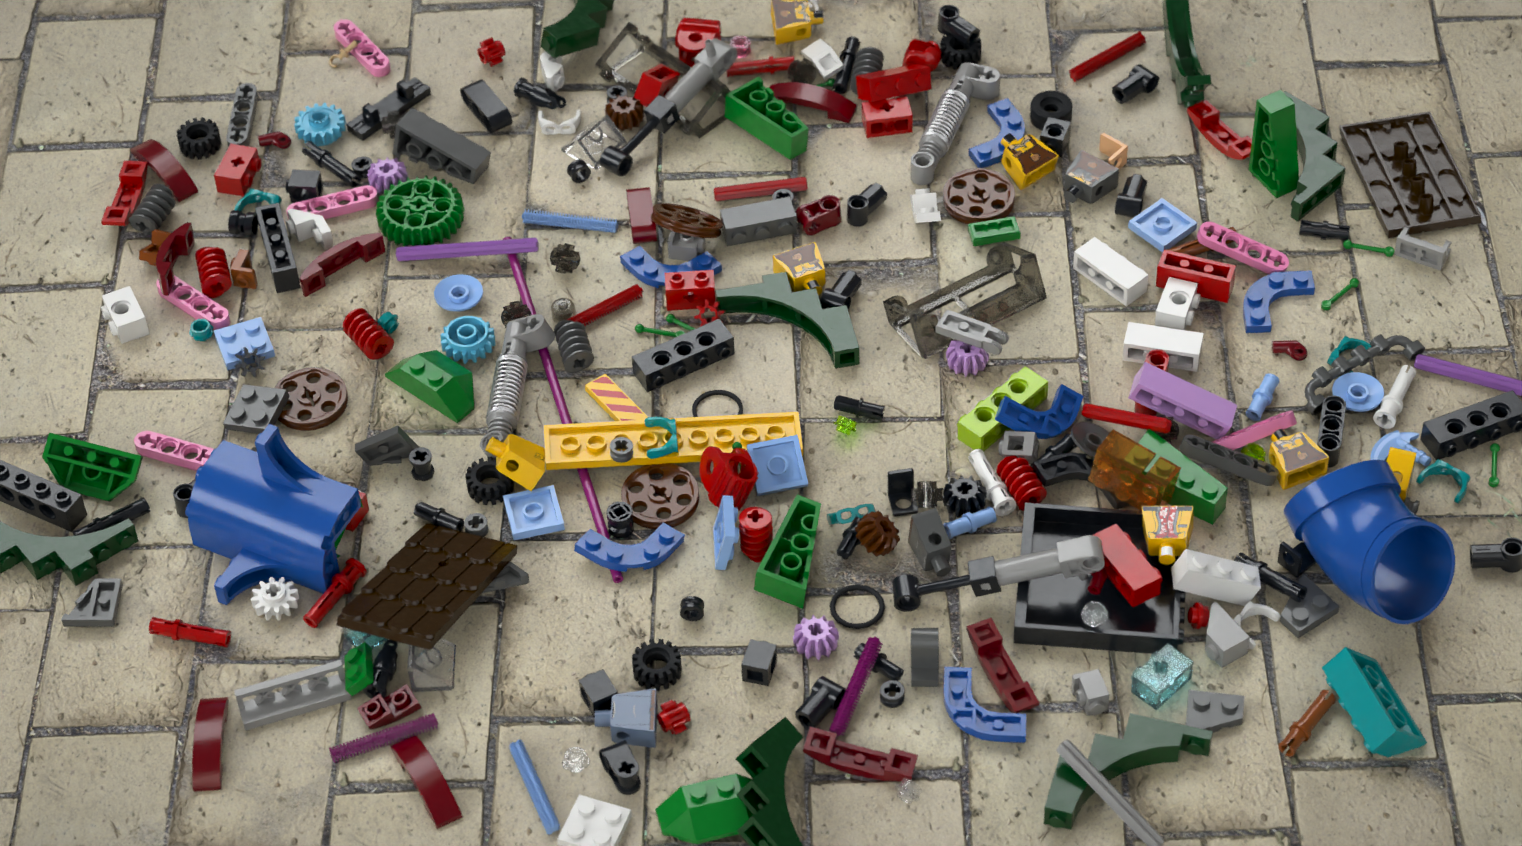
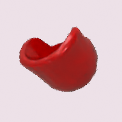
M912 39L905 52L902 66L920 64L929 66L930 72L934 71L941 59L939 45L930 40L925 42Z

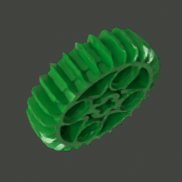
M426 175L424 179H419L416 176V179L413 180L407 177L406 182L398 180L397 186L391 184L390 190L385 189L384 195L379 196V202H377L376 218L383 236L387 237L390 242L394 241L397 246L403 243V247L408 245H434L436 242L442 244L444 238L450 240L451 234H457V229L461 228V224L464 221L465 210L462 196L458 189L453 187L452 183L446 184L445 179L438 181L436 176L428 179Z

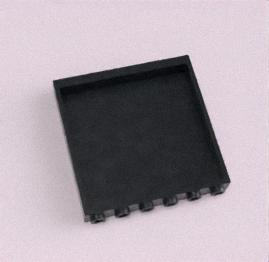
M1025 503L1020 556L1057 548V542L1093 535L1117 524L1123 532L1128 533L1136 548L1144 552L1151 566L1159 570L1162 582L1160 595L1135 607L1129 604L1108 577L1100 594L1094 595L1090 593L1088 586L1092 579L1091 573L1087 574L1088 578L1084 581L1080 580L1078 576L1064 578L1063 573L1019 582L1013 643L1177 656L1178 645H1183L1184 629H1179V624H1184L1185 608L1180 607V602L1185 603L1186 592L1173 588L1171 567L1174 563L1170 565L1162 564L1159 562V556L1148 554L1142 523V511ZM1175 556V562L1180 556Z

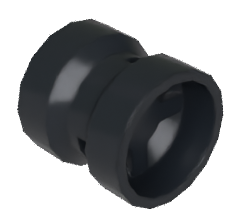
M232 210L228 221L229 232L232 234L244 232L246 235L255 236L259 227L257 214L255 212L243 214L241 211Z
M625 502L612 503L607 508L606 513L608 531L616 538L628 537L634 531L632 508Z

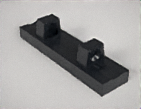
M415 77L408 82L402 79L396 84V90L373 106L370 103L364 105L362 113L346 124L347 131L364 141L431 95L430 87Z

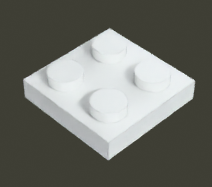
M579 795L557 839L558 845L618 846L632 817L631 809Z

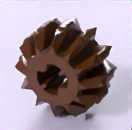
M628 94L624 97L617 95L616 99L611 98L609 103L606 104V122L612 126L613 130L620 129L621 132L625 129L632 131L633 127L639 128L644 118L643 105L639 100L629 97Z
M880 511L867 513L855 527L857 532L856 538L861 541L860 546H864L867 553L872 552L876 557L880 555L885 556L894 550V547L900 541L898 536L900 531L895 528V522H891L888 515L883 516Z

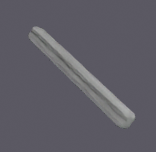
M1065 740L1058 746L1057 752L1147 846L1163 845L1164 838L1070 740Z

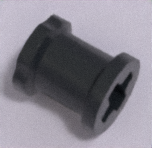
M424 447L412 450L409 454V461L413 465L411 471L413 478L417 481L431 479L435 472L431 464V451Z

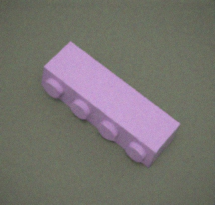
M1147 362L1142 365L1135 375L1128 397L1139 404L1215 439L1225 436L1229 431L1237 408V404Z

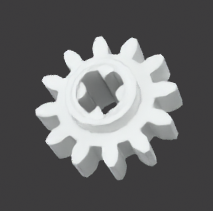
M270 577L267 584L260 581L261 589L252 590L254 596L251 598L252 607L255 608L257 616L265 614L267 621L272 615L276 616L278 621L281 619V614L285 613V615L291 616L290 608H298L297 600L300 599L298 589H295L293 581L286 584L284 577H281L278 582L273 577Z

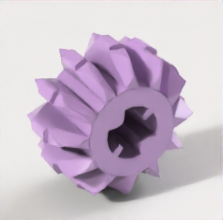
M387 157L386 160L378 159L377 163H372L367 176L370 186L375 187L378 194L381 195L385 189L390 190L391 184L397 186L398 180L406 182L408 172H406L404 162H399L397 158L390 160Z
M952 340L947 348L946 358L949 369H954L956 375L964 373L966 377L971 373L976 376L978 371H984L987 361H989V353L983 348Z
M813 614L810 620L803 617L801 624H796L793 644L797 647L799 655L805 654L807 660L815 656L819 661L822 655L829 658L831 651H836L839 632L835 628L833 620L827 621L825 615L817 619Z

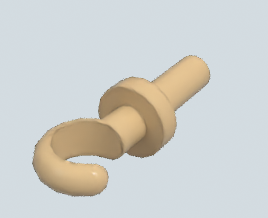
M354 40L345 49L341 48L339 55H332L329 59L330 66L336 68L337 65H333V60L335 58L340 60L344 57L348 58V53L358 43Z

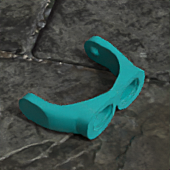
M250 189L237 202L234 210L242 211L246 205L264 200L269 204L279 203L280 205L282 199L280 196L272 193Z
M1345 336L1338 347L1331 353L1327 363L1331 365L1343 351L1355 349L1359 345H1363L1366 350L1372 346L1363 340Z
M664 417L646 418L644 420L646 427H663L672 434L664 446L647 450V457L654 459L678 452L675 419Z
M1439 459L1419 474L1416 480L1419 484L1429 475H1452L1461 488L1454 499V502L1457 504L1465 496L1468 482L1470 481V476L1466 472Z
M873 503L861 504L854 508H844L834 513L827 514V521L829 525L847 524L852 522L855 517L861 519L864 516L858 512L863 507L867 508L868 514L871 511L875 513L876 510ZM843 512H851L850 518L842 519L841 514Z

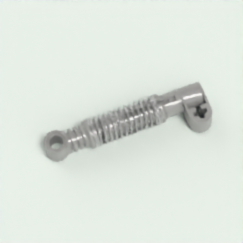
M967 62L960 65L950 87L941 95L920 138L918 152L911 157L910 178L915 184L927 185L934 180V171L940 158L948 152L959 126L969 109L970 97L992 100L999 96L1000 72L997 69Z
M540 314L515 319L506 325L502 353L496 360L487 409L486 423L488 431L480 442L483 452L487 457H492L493 461H495L496 456L485 451L489 440L494 437L504 442L509 434H513L518 425L528 368L526 353L548 347L555 339L554 331Z

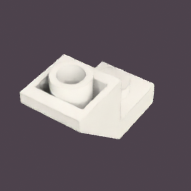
M821 39L801 50V53L814 70L817 69L824 80L844 69L843 63L833 49Z
M544 51L540 56L542 76L546 87L556 92L562 88L565 82L563 65H561L562 57L553 58Z
M930 188L916 189V194L910 195L914 222L941 221L940 211L937 210L936 192L930 193Z
M296 209L287 210L289 220L286 221L288 231L290 234H295L298 242L314 237L316 243L320 242L325 251L334 246L331 230L323 216Z

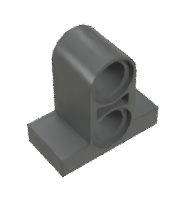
M911 628V687H939V628Z

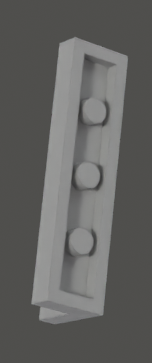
M341 660L234 690L245 731L352 700L351 695L345 690V674ZM338 671L337 675L324 677L328 673ZM310 680L306 684L298 685L300 681ZM279 687L283 688V689H282L281 691H279V692H276V693H273V692H272L273 689H276V688H279ZM252 695L256 696L254 699L243 702L242 698Z

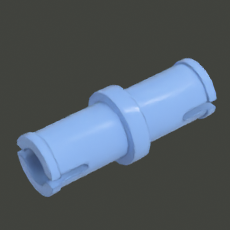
M1265 374L1259 388L1253 392V400L1245 412L1250 420L1259 421L1266 406L1271 404L1273 400L1272 395L1280 382L1279 378L1274 374Z
M989 506L972 514L970 512L964 513L961 518L946 522L943 526L948 538L952 539L966 532L974 533L979 527L995 523L997 516L994 509Z

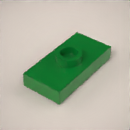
M1015 216L968 224V232L973 247L1021 239V232Z

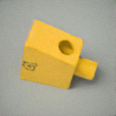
M509 434L504 442L494 437L489 440L485 451L496 456V469L532 491L545 472V448L514 434Z

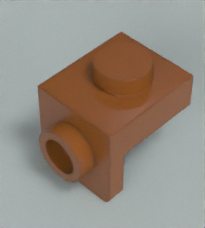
M157 229L153 230L151 244L139 251V260L147 261L148 264L156 266L158 250L171 233Z
M239 249L236 257L232 259L230 264L233 285L241 288L256 289L258 283L255 270L252 269L249 250Z

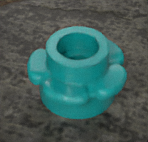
M389 311L384 313L377 321L378 325L388 334L393 333L399 326L397 322L398 315H393Z
M197 319L191 323L189 334L194 340L205 341L213 335V326L208 320Z

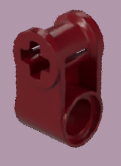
M826 195L816 201L801 205L795 211L797 222L803 225L805 234L809 236L837 226L842 219L840 200L834 195Z

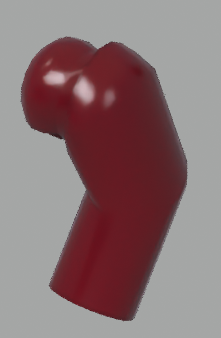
M280 131L258 136L260 147L274 145L280 149H286L291 145L290 137Z
M1296 340L1272 341V353H1286L1297 361L1304 360L1307 357L1306 347Z
M1104 567L1098 572L1091 573L1092 579L1089 583L1088 591L1094 595L1100 594L1107 579Z

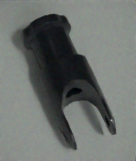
M523 77L515 84L513 91L515 97H524L536 106L550 109L564 108L566 106L564 97L557 95L545 86L529 83Z
M387 640L382 650L374 659L373 683L363 689V693L371 699L379 693L383 698L387 695L386 687L388 682L393 679L397 669V641Z

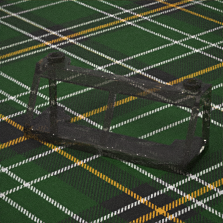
M630 22L627 23L595 64L601 71L599 75L609 83L611 80L618 85L625 87L633 95L636 92L637 86L615 71L642 52L681 73V77L692 68L653 43L648 36L641 35L638 32V28ZM628 34L639 48L610 67L606 60ZM714 79L710 80L701 89L709 94L711 98L691 122L679 114L680 119L676 123L680 125L679 129L686 135L690 136L693 134L701 138L727 119L724 117V114L704 129L699 124L716 100L725 105L726 94L731 92L718 79L717 81Z
M1005 242L994 246L987 254L988 266L908 305L906 299L899 295L883 301L888 322L920 357L927 359L947 349L951 341L955 340L936 333L937 316L928 313L954 301L963 310L959 314L994 325L1046 299L1047 296L1036 254ZM1012 253L1021 256L1018 269L1015 267ZM1009 273L1014 275L1015 285L971 307H968L960 299ZM911 322L916 343L901 328L902 326Z

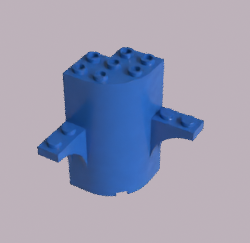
M268 424L265 430L258 434L255 440L257 452L223 440L211 452L204 466L198 468L190 501L185 510V515L188 516V525L193 545L231 559L228 568L222 575L218 576L214 584L218 602L228 605L241 592L259 585L260 581L269 582L270 577H273L277 582L281 577H284L285 582L293 581L295 584L324 594L332 584V577L340 573L334 542L361 507L358 488L325 477L305 465L288 448L277 426Z

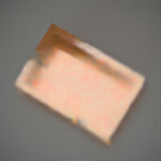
M1113 429L1097 448L1089 481L1097 487L1116 495L1119 500L1125 501L1142 511V506H1167L1172 499L1181 467L1160 456L1146 475L1142 474L1154 459L1156 453Z

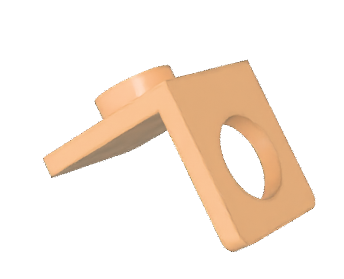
M1102 133L1100 135V152L1110 157L1108 159L1109 164L1114 166L1115 161H1118L1115 167L1121 169L1127 163L1128 146Z

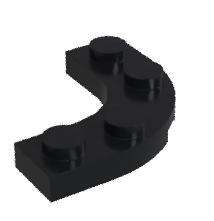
M1065 453L1033 462V471L1044 487L1066 480L1079 479L1096 485L1114 509L1138 503L1139 495L1127 478L1115 466L1103 459L1102 462L1086 458L1087 454Z

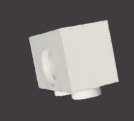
M1169 277L1156 309L1155 326L1185 330L1187 325L1191 326L1194 318V311L1192 310L1193 308H1198L1201 294H1197L1198 283Z
M130 286L102 295L104 306H101L102 314L105 320L110 319L111 322H108L110 331L113 336H118L121 344L149 335L146 318Z

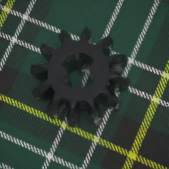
M960 475L958 480L951 478L949 484H945L942 501L944 506L947 507L948 513H955L958 518L964 513L970 512L972 514L984 509L987 491L983 487L981 480L974 481L972 475L969 478H964Z

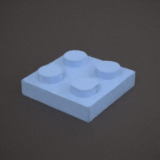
M1161 198L1128 222V228L1163 253L1164 249H1170L1197 230V222Z
M261 317L213 330L227 371L234 369V365L239 363V359L235 354L242 355L244 353L243 347H246L249 352H252L255 347L258 348L256 354L258 357L265 356V359L275 357L273 346ZM252 355L250 358L245 357L243 362L247 365L255 363L253 361L254 356Z
M797 435L747 444V451L758 472V479L755 483L757 496L808 486Z
M554 485L536 488L532 491L527 490L503 495L514 541L565 530Z
M722 496L713 527L716 570H726L728 560H732L734 556L733 544L738 543L739 528L735 527L738 518V508L734 507L733 496Z

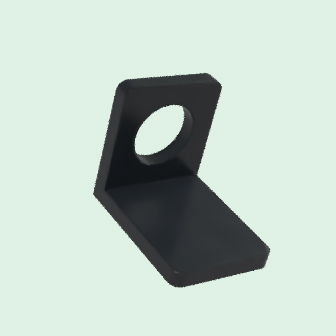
M913 468L889 471L887 473V491L893 516L918 513L914 494ZM906 499L910 501L911 505L908 508L902 509L896 505V502Z
M1285 542L1280 543L1277 562L1295 577L1300 576L1317 563L1304 542L1299 543L1294 548Z

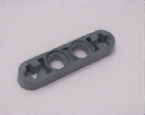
M252 83L241 84L236 89L226 136L228 147L230 144L249 146L258 103L257 88ZM242 108H249L247 111H239ZM241 123L246 124L243 127H236V125Z
M1185 435L1179 447L1181 453L1187 457L1265 486H1272L1279 474L1276 467L1269 463L1194 435Z

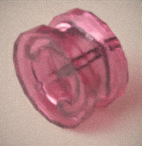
M736 36L731 39L730 46L736 48L738 58H743L750 54L749 38L746 36Z

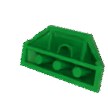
M437 350L419 353L402 359L385 373L387 379L456 423L460 422L475 409L472 372Z
M49 433L42 458L48 464L60 486L82 495L110 502L136 482L143 456Z
M735 773L681 786L655 809L662 835L673 836L693 844L738 835L737 830L754 814L736 794L752 779Z

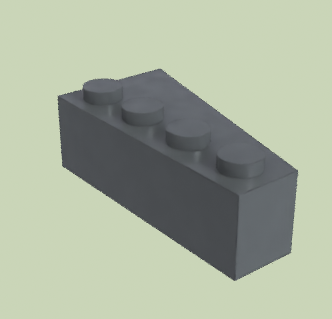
M413 107L396 124L393 155L400 157L401 154L409 156V161L428 163L429 168L433 170L444 169L448 175L474 184L489 167L491 152L485 147L472 142L464 135L458 134Z

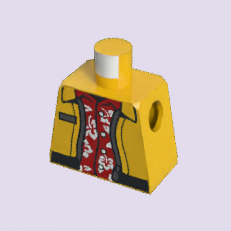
M1142 506V523L1148 554L1159 556L1160 563L1170 565L1175 562V556H1181L1184 550L1188 549L1193 530V506Z

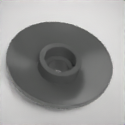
M1079 422L1071 430V436L1075 444L1089 456L1110 460L1119 451L1115 438L1107 430L1096 424Z

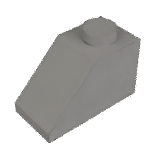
M1214 602L1211 605L1205 652L1211 660L1223 668L1248 654L1250 637L1217 602Z

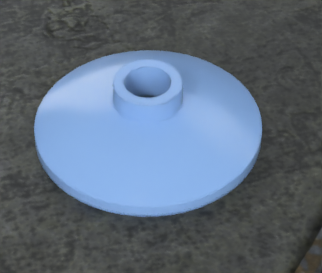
M464 274L452 275L443 279L434 290L436 303L441 308L454 312L473 308L480 302L483 296L481 283L476 278Z
M1351 372L1336 379L1332 387V395L1343 398L1346 402L1347 410L1366 412L1375 409L1381 404L1384 397V389L1381 383L1373 376L1360 372Z

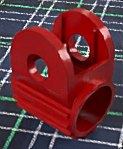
M683 17L679 22L675 36V46L679 49V64L683 70L688 72L695 65V62L691 61V59L696 57L705 48L706 40H713L715 38L721 40V24L719 20Z
M709 446L704 450L700 460V477L705 489L709 492L708 498L711 503L719 508L723 495L733 496L734 507H737L738 511H740L758 479L757 468L748 451L744 448H735L731 453H725L718 447ZM712 461L714 465L713 472L710 469ZM740 463V465H741V470H740V473L738 474V470H737V469H738V464Z

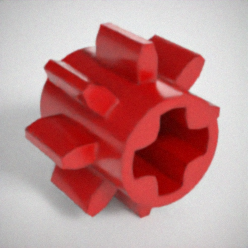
M491 37L480 42L481 48L477 49V53L483 64L489 63L490 67L503 62L501 57L505 56L506 52L500 40L494 41Z
M706 299L705 307L701 305L696 306L700 312L699 315L694 316V319L700 318L702 321L700 327L720 319L721 314L726 312L718 308L719 301L715 302L714 305H710V300ZM708 308L711 312H715V316L711 319L712 321H710L709 317L705 318L704 313L708 312Z
M671 699L660 705L662 712L656 716L661 729L665 733L671 731V734L677 735L687 730L685 723L691 721V718L684 703L677 704L675 700L672 701Z

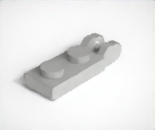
M946 310L936 325V333L978 348H983L987 353H992L993 355H999L1003 349L1001 344L1005 345L1009 340V336L1003 330L1001 331L990 324L950 310Z

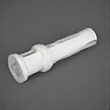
M1408 365L1401 367L1389 394L1382 398L1381 408L1373 416L1374 422L1379 427L1384 429L1394 427L1397 421L1396 416L1403 409L1402 400L1416 375V370L1412 366H1410L1408 373H1406Z
M973 450L970 452L968 459L985 486L987 499L993 503L996 515L1006 516L1012 513L1016 508V502L1007 493V486L1004 482L999 481L983 450Z

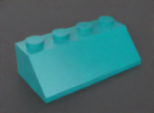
M1344 647L1322 667L1327 676L1326 682L1337 692L1340 697L1338 699L1339 704L1349 712L1352 717L1351 723L1353 727L1362 734L1365 739L1363 743L1371 753L1391 757L1422 747L1427 743L1376 659Z

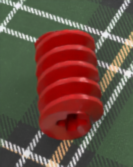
M203 247L197 250L195 258L202 293L209 298H217L228 291L232 285L226 253L218 247Z
M354 309L344 319L343 331L369 359H381L393 349L394 340L365 309Z
M1011 455L999 462L996 468L997 475L1007 486L1010 496L1015 500L1019 510L1024 511L1025 503H1041L1046 498L1047 490L1042 487L1041 481L1038 480L1027 459Z
M748 507L739 515L741 551L751 561L756 563L762 562L773 541L772 515L768 510L760 507Z

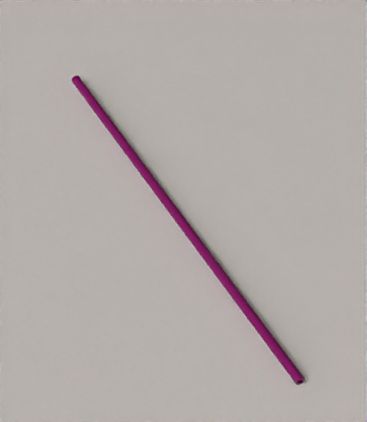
M507 236V237H504L503 240H505V239H512V238L509 237V236ZM517 253L507 254L526 315H534L536 311ZM548 347L539 349L538 352L562 424H573ZM577 468L597 533L610 539L588 469ZM609 569L614 583L623 581L621 571Z

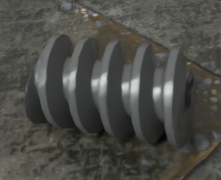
M865 47L856 53L850 81V88L856 95H858L857 75L882 71L884 54L877 48Z
M154 184L129 218L131 226L148 235H152L153 230H158L171 213V209L176 205L171 190L163 184Z
M572 320L559 321L555 325L554 333L564 369L568 373L580 372L589 367L594 361L585 326L580 322Z

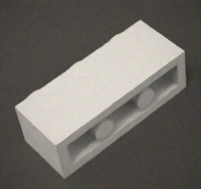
M1096 237L1074 251L1073 269L1126 307L1147 292L1148 274Z
M1128 322L1122 360L1144 364L1147 354L1152 350L1158 349L1165 351L1169 355L1168 368L1197 372L1202 351L1203 333Z
M1185 549L1171 567L1174 589L1241 606H1246L1261 588L1257 566Z

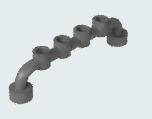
M1382 334L1377 335L1371 340L1370 345L1372 347L1366 350L1363 345H1359L1351 352L1352 358L1346 360L1344 356H1339L1332 362L1331 366L1333 368L1329 371L1322 366L1313 372V379L1306 385L1304 390L1305 398L1308 401L1306 408L1312 415L1320 413L1325 398L1322 394L1315 395L1317 388H1324L1333 379L1349 373L1359 365L1364 366L1377 355H1384L1391 347L1395 345L1403 346L1405 348L1403 354L1409 361L1415 360L1418 354H1422L1425 351V347L1419 340L1411 341L1402 335H1394L1387 339Z

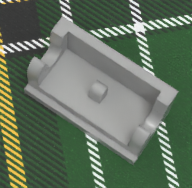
M1405 226L1397 237L1394 255L1441 271L1450 255L1451 249L1449 247L1452 242L1446 241L1443 247L1427 241L1410 237L1407 234L1410 228Z

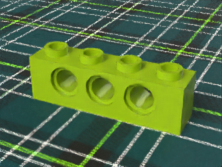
M1026 366L1019 372L1013 373L1007 382L1002 386L996 387L990 396L978 402L972 411L964 414L957 423V439L973 450L981 449L984 452L1000 439L1005 431L1011 429L995 420L1001 400L1007 396L1019 404L1034 410L1048 397V381Z

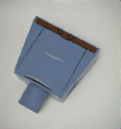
M656 689L614 694L611 701V710H595V727H610L611 738L614 743L626 740L629 745L656 748V715L658 711Z

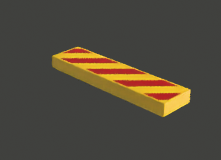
M606 374L585 385V391L614 421L645 420L648 418Z

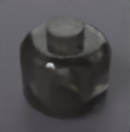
M559 298L552 303L551 314L554 322L558 323L576 315L575 304L572 300Z

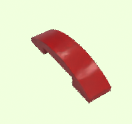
M1204 100L1187 108V113L1197 129L1217 150L1236 160L1250 157L1252 139L1249 136L1241 138L1220 120V111L1211 103Z
M124 161L119 173L120 184L112 205L106 207L101 220L102 225L126 226L129 224V218L133 215L142 199L148 169L146 161Z

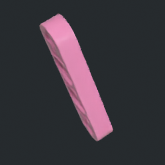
M340 20L335 23V37L345 48L354 40L361 41L350 53L373 76L383 77L389 74L390 63L388 57L352 21ZM367 52L373 53L372 55H369V56H364V55H363L364 53H367Z
M361 186L295 202L287 207L286 213L288 217L287 210L289 209L304 212L310 210L311 212L309 213L321 215L324 219H329L375 207L378 202V194L373 186ZM345 200L350 201V202H349L348 204H346V205H340V204H338V203L341 202V201H345ZM319 206L327 207L321 211L315 210Z
M1214 222L1203 223L1197 233V239L1202 245L1267 274L1284 272L1289 265L1288 257L1282 252ZM1208 231L1212 233L1211 237L1206 236ZM1222 236L1221 242H1218L1219 237ZM1233 240L1237 243L1238 247L1230 248L1226 245L1225 241ZM1256 250L1259 252L1260 257L1252 258L1248 251ZM1275 261L1279 262L1278 267L1274 266Z
M174 276L175 284L169 296L163 295L159 279L157 280L156 284L159 295L196 320H208L213 326V330L230 325V318L226 308L178 277ZM182 295H191L188 299H179ZM201 305H206V306H208V307H207L206 309H204V310H201V311L196 310V308H197L198 306H201Z
M1286 411L1211 442L1235 450L1272 435L1276 430L1289 428L1297 424L1293 411Z
M142 431L134 438L138 454L195 471L199 467L204 466L214 450L210 447L152 431ZM167 447H175V450L170 453L162 452ZM190 453L198 454L194 459L185 458Z

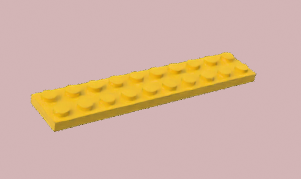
M799 412L668 418L675 419L678 452L654 459L647 457V450L664 446L672 434L663 427H646L644 420L544 425L546 470L700 462L704 450L709 446H715L722 452L731 453L733 451L732 445L735 442H740L742 448L747 450V444L794 435L798 436L803 456ZM618 437H626L633 444V457L624 463L616 462L610 456V442Z

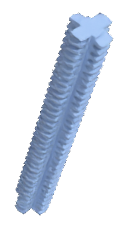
M525 209V212L522 213L523 223L611 233H616L618 228L617 219L614 222V218L612 221L611 218L609 221L608 218L605 221V217L603 220L602 217L600 220L599 217L596 220V216L595 219H593V216L592 219H590V216L587 219L586 215L585 219L584 215L583 218L581 215L580 218L579 215L576 218V214L574 217L573 214L571 217L570 214L567 217V213L565 216L564 213L562 216L561 213L558 216V212L557 215H555V212L554 215H552V212L550 215L549 211L548 214L547 211H545V214L542 211L541 214V211L538 213L537 210L535 213L534 210L532 213V210L529 212V209L528 212Z
M518 739L510 744L509 750L511 755H513L512 757L517 768H519V773H521L520 775L528 789L527 791L532 802H534L533 804L539 818H541L544 829H546L545 831L548 835H551L553 832L561 829L559 821H557L558 818L553 813L554 810H552L550 800L546 797L545 789H543L541 781H539L540 778L537 776V771L533 768L534 765H532L531 758L527 755L528 752L526 747H524L525 745L521 739Z

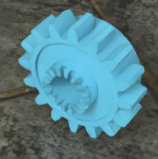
M314 103L313 108L306 106V111H299V116L294 118V127L298 138L303 139L305 143L312 141L317 146H325L335 142L339 137H342L341 132L346 130L345 116L342 114L341 109H336L334 104L327 107V103H323L322 106Z
M462 316L450 321L447 327L444 326V333L440 334L442 351L446 352V356L449 358L453 356L455 362L463 359L464 364L469 359L476 363L477 357L485 359V352L492 353V346H495L494 329L490 328V323L484 322L481 317Z

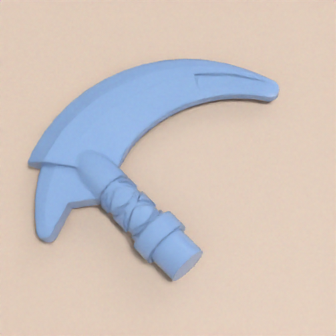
M1398 430L1380 438L1374 445L1370 460L1385 461L1390 447L1415 452V462L1421 463L1425 467L1430 464L1432 459L1424 451H1419L1410 444V441L1419 438V433H1399Z

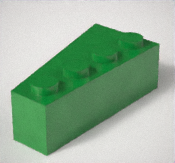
M759 76L726 94L725 118L789 160L807 151L809 128L793 112H789L786 109V104L782 100L778 101L774 97L772 89L770 87L766 88Z

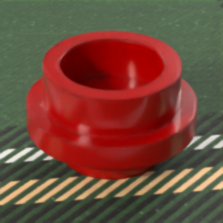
M1195 602L1193 607H1190L1188 610L1187 619L1193 629L1206 627L1209 622L1208 606H1203L1200 602Z

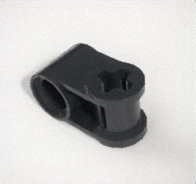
M624 740L599 750L602 765L610 775L617 790L624 795L638 792L641 786L638 776L639 765L627 741Z

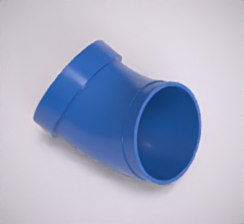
M1368 460L1343 467L1319 478L1292 497L1284 508V515L1295 538L1305 543L1309 552L1327 577L1358 605L1391 622L1411 624L1427 617L1442 602L1450 588L1455 571V551L1452 541L1444 529L1437 524L1416 516L1404 504L1399 496L1401 487L1388 462L1384 460Z

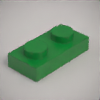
M366 642L352 648L344 656L345 690L352 696L373 683L372 647Z

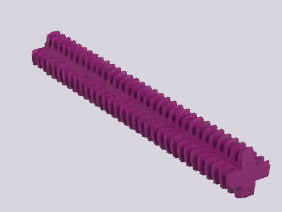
M878 637L868 638L831 723L829 732L837 733V737L840 735L844 736L843 733H846L844 730H847V724H850L848 722L851 721L849 718H852L850 715H853L855 712V707H857L859 698H861L860 695H862L861 692H863L862 689L865 688L863 686H866L864 683H867L865 680H868L870 677L871 669H873L875 660H877L876 657H878L877 654H879L878 651H881L883 643L879 641Z
M431 713V715H425V718L422 716L421 718H416L415 721L412 720V722L408 721L405 724L402 723V725L389 727V730L386 728L379 731V733L375 732L369 734V736L366 735V738L363 736L362 738H357L356 741L352 740L346 742V744L342 743L339 746L330 747V756L333 762L336 763V760L339 762V758L342 761V757L344 760H346V757L349 759V755L352 758V753L355 757V752L359 755V752L362 754V750L366 753L365 749L369 752V749L372 751V747L375 750V746L377 749L379 748L378 745L382 747V744L385 746V742L389 745L388 741L392 744V741L395 743V739L398 742V738L402 741V738L405 740V736L408 738V735L412 737L411 734L413 736L415 733L418 735V731L420 734L421 730L425 733L424 729L426 732H428V728L431 731V727L434 730V726L438 729L437 718L434 713Z

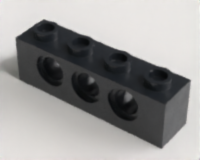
M279 203L255 208L276 292L281 293L301 288Z
M717 319L632 356L633 374L647 392L734 355V337L721 320Z
M1511 390L1423 422L1420 440L1437 460L1451 457L1467 449H1473L1489 441L1498 440L1500 437L1513 432L1517 433L1522 430V401Z
M0 460L1 502L70 532H73L87 516L81 494Z

